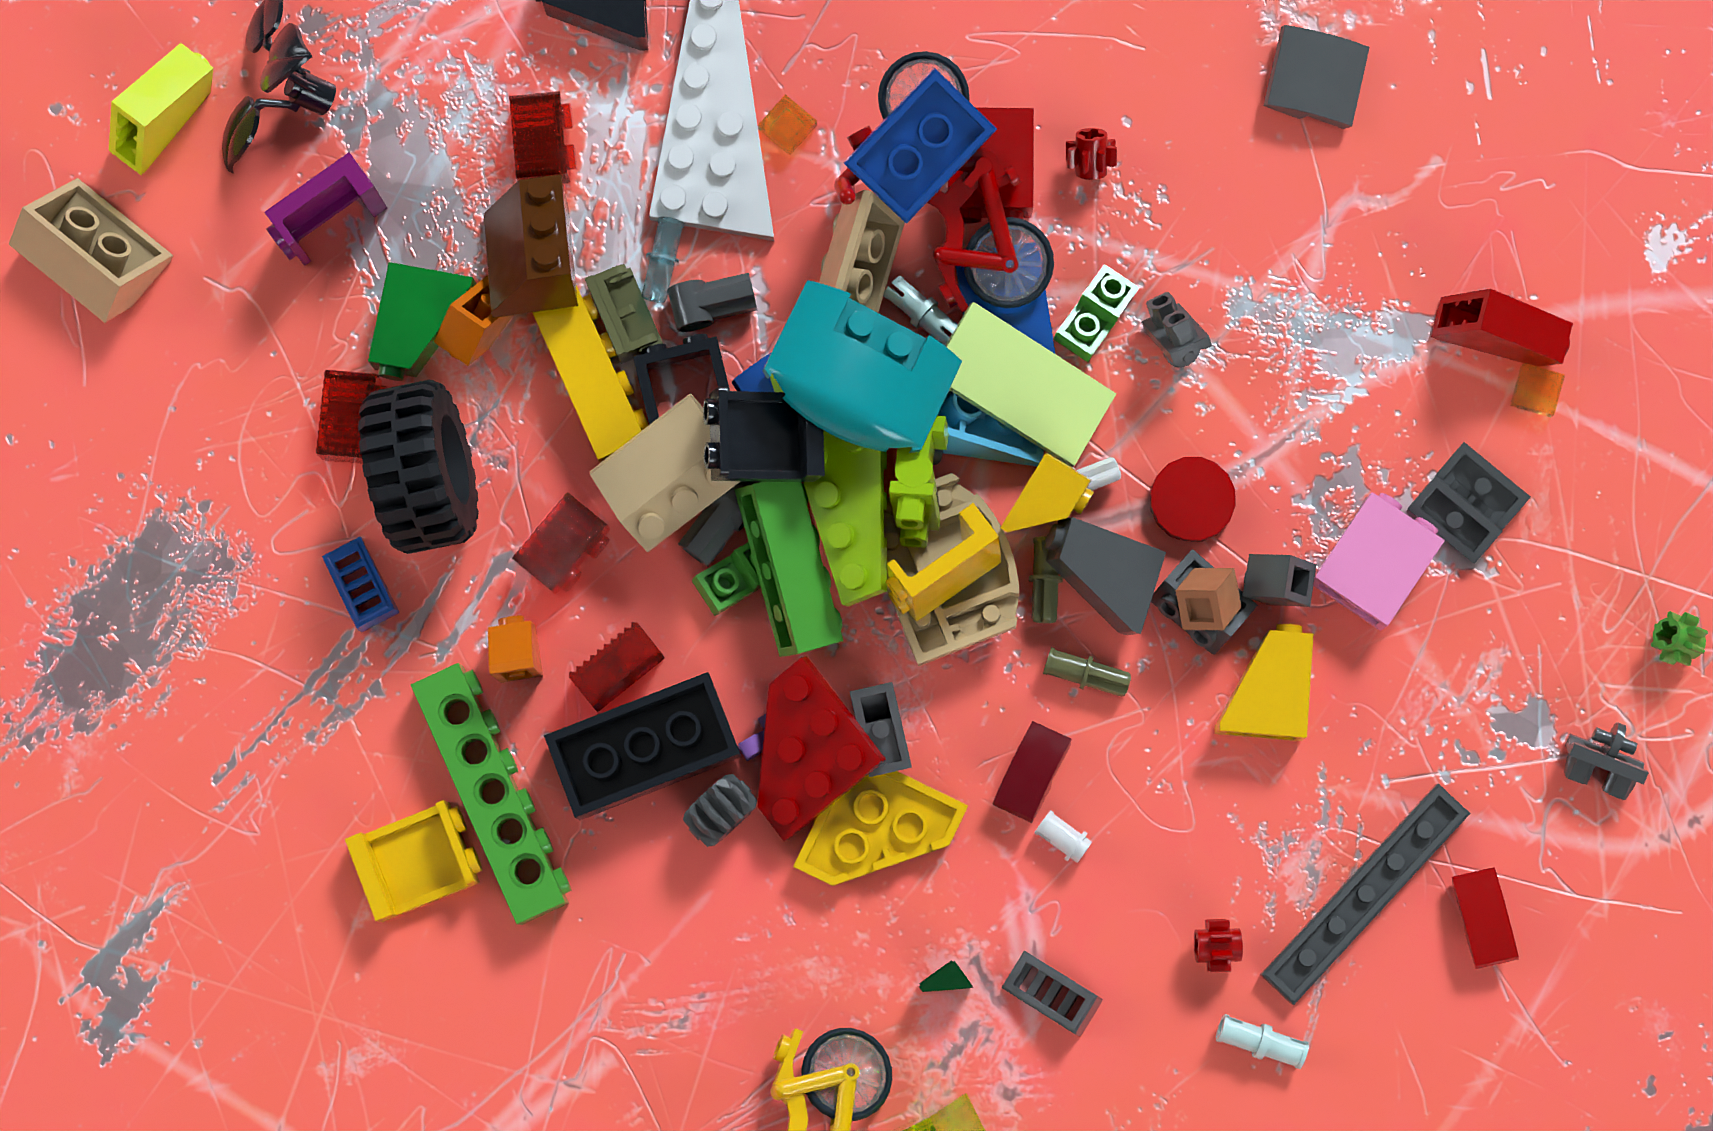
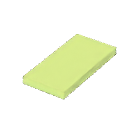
M975 302L968 306L945 345L962 360L949 389L951 392L1070 467L1075 466L1117 394Z

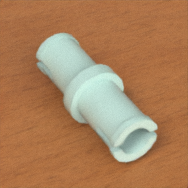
M901 275L895 278L892 284L902 291L904 296L902 297L888 286L883 297L890 300L911 318L910 324L916 329L922 327L936 340L946 345L950 336L944 330L947 329L953 333L958 324L937 307L938 302L933 297L927 299L904 280V277Z
M1227 1014L1222 1016L1216 1032L1217 1042H1224L1250 1051L1254 1058L1262 1060L1265 1056L1295 1066L1297 1069L1302 1068L1309 1049V1042L1274 1032L1270 1025L1263 1023L1259 1027L1229 1017Z

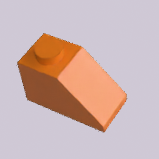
M488 275L450 304L434 340L435 344L467 366L490 349L514 316L492 318Z
M522 615L508 616L498 619L499 626L488 627V658L491 676L500 683L543 676L536 625L532 621H524V616Z

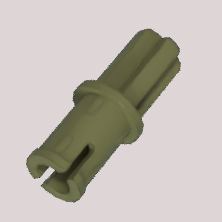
M1047 536L1033 538V575H1030L1028 579L1029 582H1033L1031 618L1033 622L1040 624L1056 622L1058 583L1063 582V578L1046 562L1049 551L1045 546Z
M1052 647L1043 671L1045 675H1052L1080 684L1079 689L1083 690L1087 686L1120 697L1125 696L1131 681V674L1129 672L1094 662L1092 656L1084 659L1055 650Z

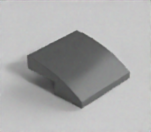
M1289 25L1282 26L1263 106L1297 119L1309 116L1341 129L1352 127L1370 47L1311 29Z
M1463 442L1407 509L1417 517L1433 524L1438 529L1437 534L1475 564L1531 496L1467 443Z

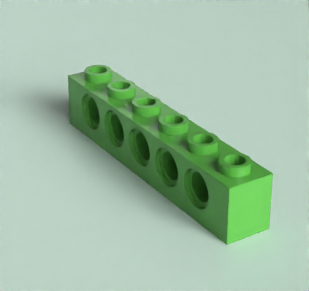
M456 663L410 684L516 924L523 925L569 904L565 894L572 891L563 869L559 867L554 870L548 856V853L554 851L544 827L536 830L530 816L531 813L536 811V808L526 787L519 790L512 774L519 772L510 750L506 748L501 751L495 735L500 733L501 730L492 710L483 711L477 695L482 694L483 689L474 670L466 672L461 664ZM458 702L467 703L470 710L468 719L459 725L451 724L448 718L451 706ZM476 741L484 742L487 747L486 758L479 764H470L466 759L468 746ZM494 780L501 781L505 788L503 799L496 804H488L483 797L485 786ZM510 820H518L523 828L520 840L514 844H506L501 838V828ZM533 859L540 866V876L534 883L524 884L518 875L519 867L524 861Z

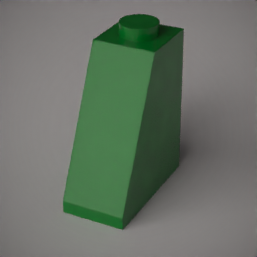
M392 262L388 263L368 362L374 370H378V376L394 381H403L404 375L418 376L439 347L434 343V340L450 304L476 285L473 277Z

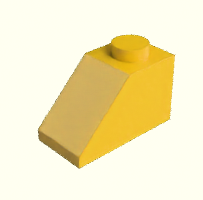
M1045 453L1000 528L1008 533L1068 518L1073 510L1081 514L1094 494L1092 490L1087 488L1092 479L1049 453Z

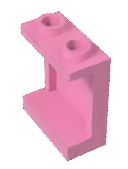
M1371 492L1361 504V508L1324 563L1315 572L1313 586L1381 631L1390 624L1445 540L1436 535L1438 529L1427 520L1416 517L1414 520L1400 511L1402 505L1391 496L1380 493L1378 496Z

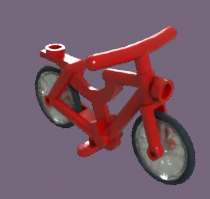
M922 51L902 56L888 68L880 82L878 104L883 120L933 68L970 101L969 87L964 74L949 58L938 53ZM870 125L847 137L853 150L873 132ZM985 147L979 148L958 170L963 171L946 193L939 190L927 202L939 210L947 226L944 244L936 247L933 251V257L946 281L938 286L949 307L952 308L958 304L961 312L966 311L968 305L955 281V266L964 267L967 282L979 298L986 303L1001 308L1021 307L1038 298L1047 288L1054 269L1053 250L1044 233L1026 220L1013 217L1006 218L999 188L1008 183L1016 186L1022 182L1012 165L1004 168L1006 174L996 179L995 176L1000 169V160L995 152ZM849 168L838 176L834 183L840 202L845 205L852 204L855 201L854 185L860 180ZM979 187L989 222L976 231L966 248H962L964 221L959 209Z

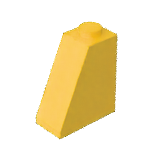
M1277 624L1276 630H1269L1263 636L1215 725L1214 734L1302 741L1307 738L1313 633H1302V626Z

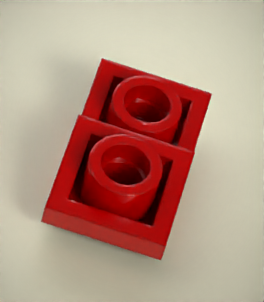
M1495 867L1453 876L1452 886L1462 916L1464 933L1475 969L1519 960L1513 930Z

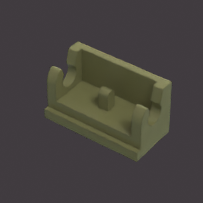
M621 264L584 278L621 364L632 360L633 356L641 355V350L647 346L663 344L630 267L626 268L625 264Z

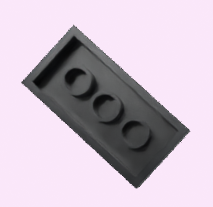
M709 672L544 735L574 817L579 821L742 758Z

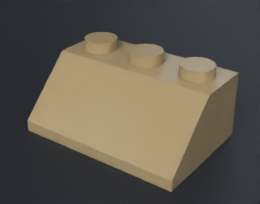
M79 178L22 207L8 244L104 323L131 308L173 258V254Z
M862 190L856 193V199L852 204L845 205L842 203L840 213L836 215L833 222V237L829 250L821 262L822 274L819 283L851 293L850 299L878 313L905 222L872 191Z
M691 393L589 471L591 478L619 522L647 553L740 482L711 481V469H706L704 464L705 444L710 442V425L704 424L703 407Z

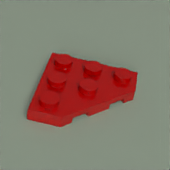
M807 656L799 658L769 684L757 807L781 839L786 841L886 760Z

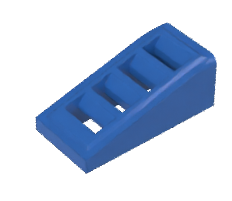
M358 537L322 556L352 621L361 633L400 613L362 537ZM358 551L361 559L339 570L336 562ZM363 567L366 568L367 574L348 584L345 582L344 577ZM371 581L373 582L375 588L356 598L353 597L352 591ZM377 596L380 597L381 603L361 613L358 606Z

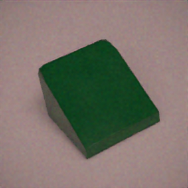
M952 960L919 983L920 986H918L922 992L973 988V985L958 964Z

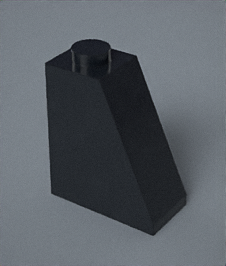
M536 0V2L542 1L546 15L640 51L649 50L646 0Z

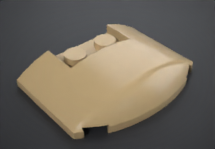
M953 473L935 479L939 498L940 527L939 531L929 530L927 547L925 548L901 545V528L896 527L890 497H887V509L884 510V537L887 538V563L895 559L908 577H912L960 544L963 540L961 539L959 512L972 503L976 505L999 535L1001 563L917 622L909 612L902 615L894 606L918 666L1016 629L1018 616H1015L1018 606L1019 581L1008 539L985 501L977 493L974 495L957 484L960 478Z

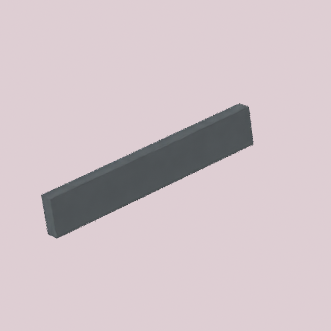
M1435 784L1260 975L1290 1004L1295 1005L1471 813L1440 784Z

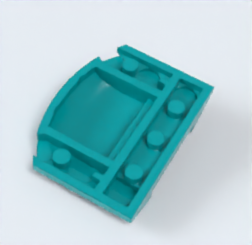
M807 280L764 366L763 373L767 379L773 374L782 391L786 394L783 399L794 410L829 434L855 445L886 452L889 448L911 447L909 453L920 452L960 368L962 360L931 335L925 338L850 299L851 293Z

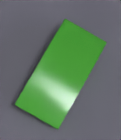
M1104 264L1083 292L1079 302L1057 330L1053 340L1086 362H1089L1140 287Z
M749 542L735 549L730 556L695 575L692 579V583L714 616L761 588Z

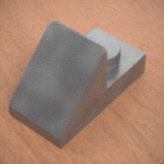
M893 682L850 691L856 721L886 758L882 764L868 774L869 777L912 768Z

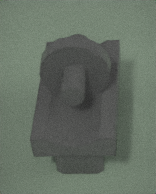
M1165 292L1146 302L1150 318L1141 321L1144 331L1160 348L1164 357L1171 365L1181 368L1189 366L1197 359L1201 349H1207L1212 346L1209 335L1179 303L1176 304L1174 297L1169 292Z
M1619 722L1613 725L1610 732L1597 727L1594 729L1591 739L1605 744L1604 746L1571 733L1565 743L1568 751L1564 769L1566 778L1587 785L1595 766L1608 770L1609 772L1602 789L1616 798L1626 800L1635 787L1636 782L1644 785L1649 772L1644 769V762L1619 753V750L1633 755L1638 743L1624 738L1627 728L1626 725Z

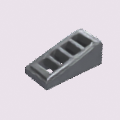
M1025 950L1002 986V989L1078 1036L1083 1034L1103 1000ZM1034 966L1039 971L1028 990L1024 992L1019 988ZM1050 976L1054 981L1040 1002L1035 997L1047 977ZM1063 986H1066L1070 990L1057 1011L1050 1007ZM1080 995L1085 1000L1071 1021L1066 1016Z

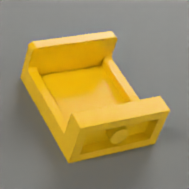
M974 503L959 512L961 539L963 541L914 576L908 577L895 559L887 563L889 579L885 582L890 589L888 596L902 615L909 612L917 622L1001 563L999 535Z
M442 800L435 803L436 806L366 834L360 832L345 838L375 921L384 922L480 883L477 873L483 871L475 848L473 846L467 848L461 832L466 831L467 826L458 806L451 808L448 801Z

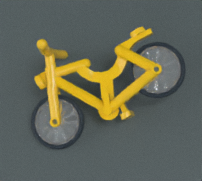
M795 1028L791 1031L790 1037L782 1034L773 1054V1059L779 1061L780 1065L770 1091L771 1096L775 1100H781L787 1106L789 1115L787 1131L807 1130L808 1114L804 1095H807L812 1105L822 1114L831 1118L829 1131H851L852 1121L869 1117L885 1103L893 1080L892 1066L885 1049L873 1036L854 1028H837L827 1031L809 1046L803 1059L802 1076L794 1077L793 1059L803 1031Z

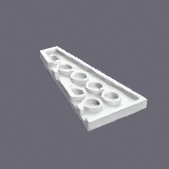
M690 0L649 218L652 221L775 241L739 0Z

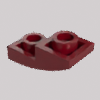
M1032 721L994 798L993 806L1032 823L1051 789L1052 780L1071 746L1072 739Z

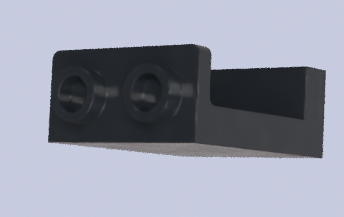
M717 387L709 394V398L704 400L703 405L704 424L710 425V442H706L704 448L705 468L711 469V481L815 482L825 476L824 430L794 410L783 399L786 395L784 392L728 391L727 387Z

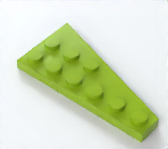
M771 374L770 379L774 392H783L773 374ZM824 431L825 476L815 482H803L841 604L849 607L887 592V584L885 582L887 580V538L884 537V510L887 509V493L884 492V469H887V451L861 447Z

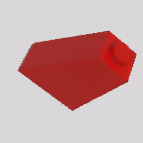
M1490 288L1441 297L1431 337L1447 343L1540 367L1563 364L1565 355L1570 347V334L1573 323Z

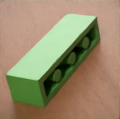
M760 482L735 489L779 657L796 655L843 641L841 633L842 619L839 611L833 604L830 593L831 578L827 568L822 563L818 548L820 537L816 527L811 522L807 507L809 499L804 484L802 482Z

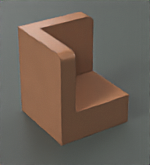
M1195 568L1175 590L1183 630H1224L1241 608L1235 568Z

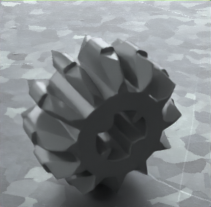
M728 774L719 779L698 797L684 813L683 821L697 840H701L707 847L715 846L756 808L757 799L743 780L740 781L734 774Z

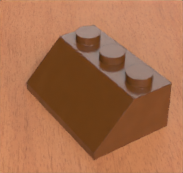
M562 175L518 180L484 213L492 318L578 306L569 207Z

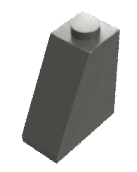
M1074 517L1058 520V523L1051 527L1046 538L1045 546L1049 549L1046 562L1118 633L1123 635L1141 634L1166 552Z

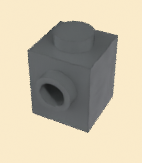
M1249 554L1247 571L1244 576L1243 597L1266 605L1310 607L1317 564L1292 555Z

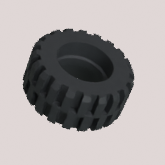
M430 379L371 392L363 400V405L359 411L361 420L358 421V431L360 433L359 448L362 454V468L368 485L369 498L373 503L376 519L382 526L385 538L389 539L390 545L393 548L406 554L465 543L474 535L477 529L476 520L479 514L477 508L478 491L475 484L476 475L472 465L470 445H468L464 424L460 420V413L456 404L453 403L452 395L443 384Z

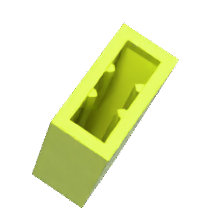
M180 43L111 101L108 151L138 174L142 175L147 171L211 93L214 68L207 59L197 52H192Z

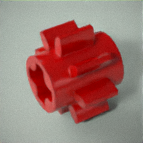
M1085 128L1077 131L1076 141H1066L1067 168H1075L1076 176L1081 179L1097 180L1104 178L1107 175V166H1117L1116 140L1108 139L1107 132L1099 128Z
M1206 919L1205 929L1194 931V955L1196 962L1207 963V971L1231 972V962H1241L1243 957V940L1240 928L1230 929V920Z

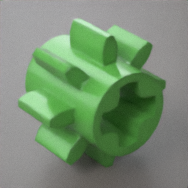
M1669 611L1667 618L1660 620L1654 625L1651 647L1662 651L1659 660L1671 665L1679 662L1686 666H1691V659L1704 654L1706 646L1705 636L1708 634V631L1697 627L1699 617L1684 612L1681 616Z

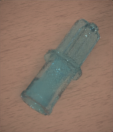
M662 216L657 221L658 226L652 251L646 254L649 265L642 291L643 298L654 303H664L667 300V290L670 287L674 267L679 266L680 262L676 256L682 229L685 225L683 221Z

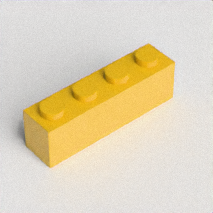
M576 285L578 306L532 313L599 463H601L649 425L641 408L634 412L631 408L627 396L634 394V391L625 371L622 370L616 373L609 359L617 354L608 333L605 332L599 335L592 320L600 316L591 295L587 294L582 297Z

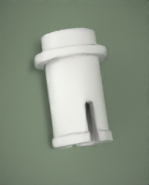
M1051 810L1034 832L1066 855L1064 858L1066 861H1069L1071 858L1078 863L1092 844V841L1086 838L1088 834L1086 831L1081 834L1056 816Z

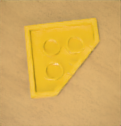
M898 771L873 777L867 775L817 816L793 867L831 886H835L942 849L950 845L968 805Z

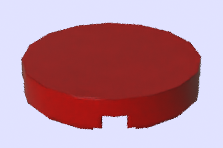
M1182 457L1168 463L1156 476L1150 491V510L1156 524L1168 536L1183 541L1203 542L1217 536L1230 522L1236 507L1235 488L1229 474L1216 462L1203 457Z

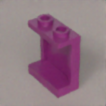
M348 152L266 210L264 213L272 222V225L266 228V230L289 260L297 256L305 266L311 260L299 245V241L359 198L373 217L386 210L387 206L375 186L350 152Z

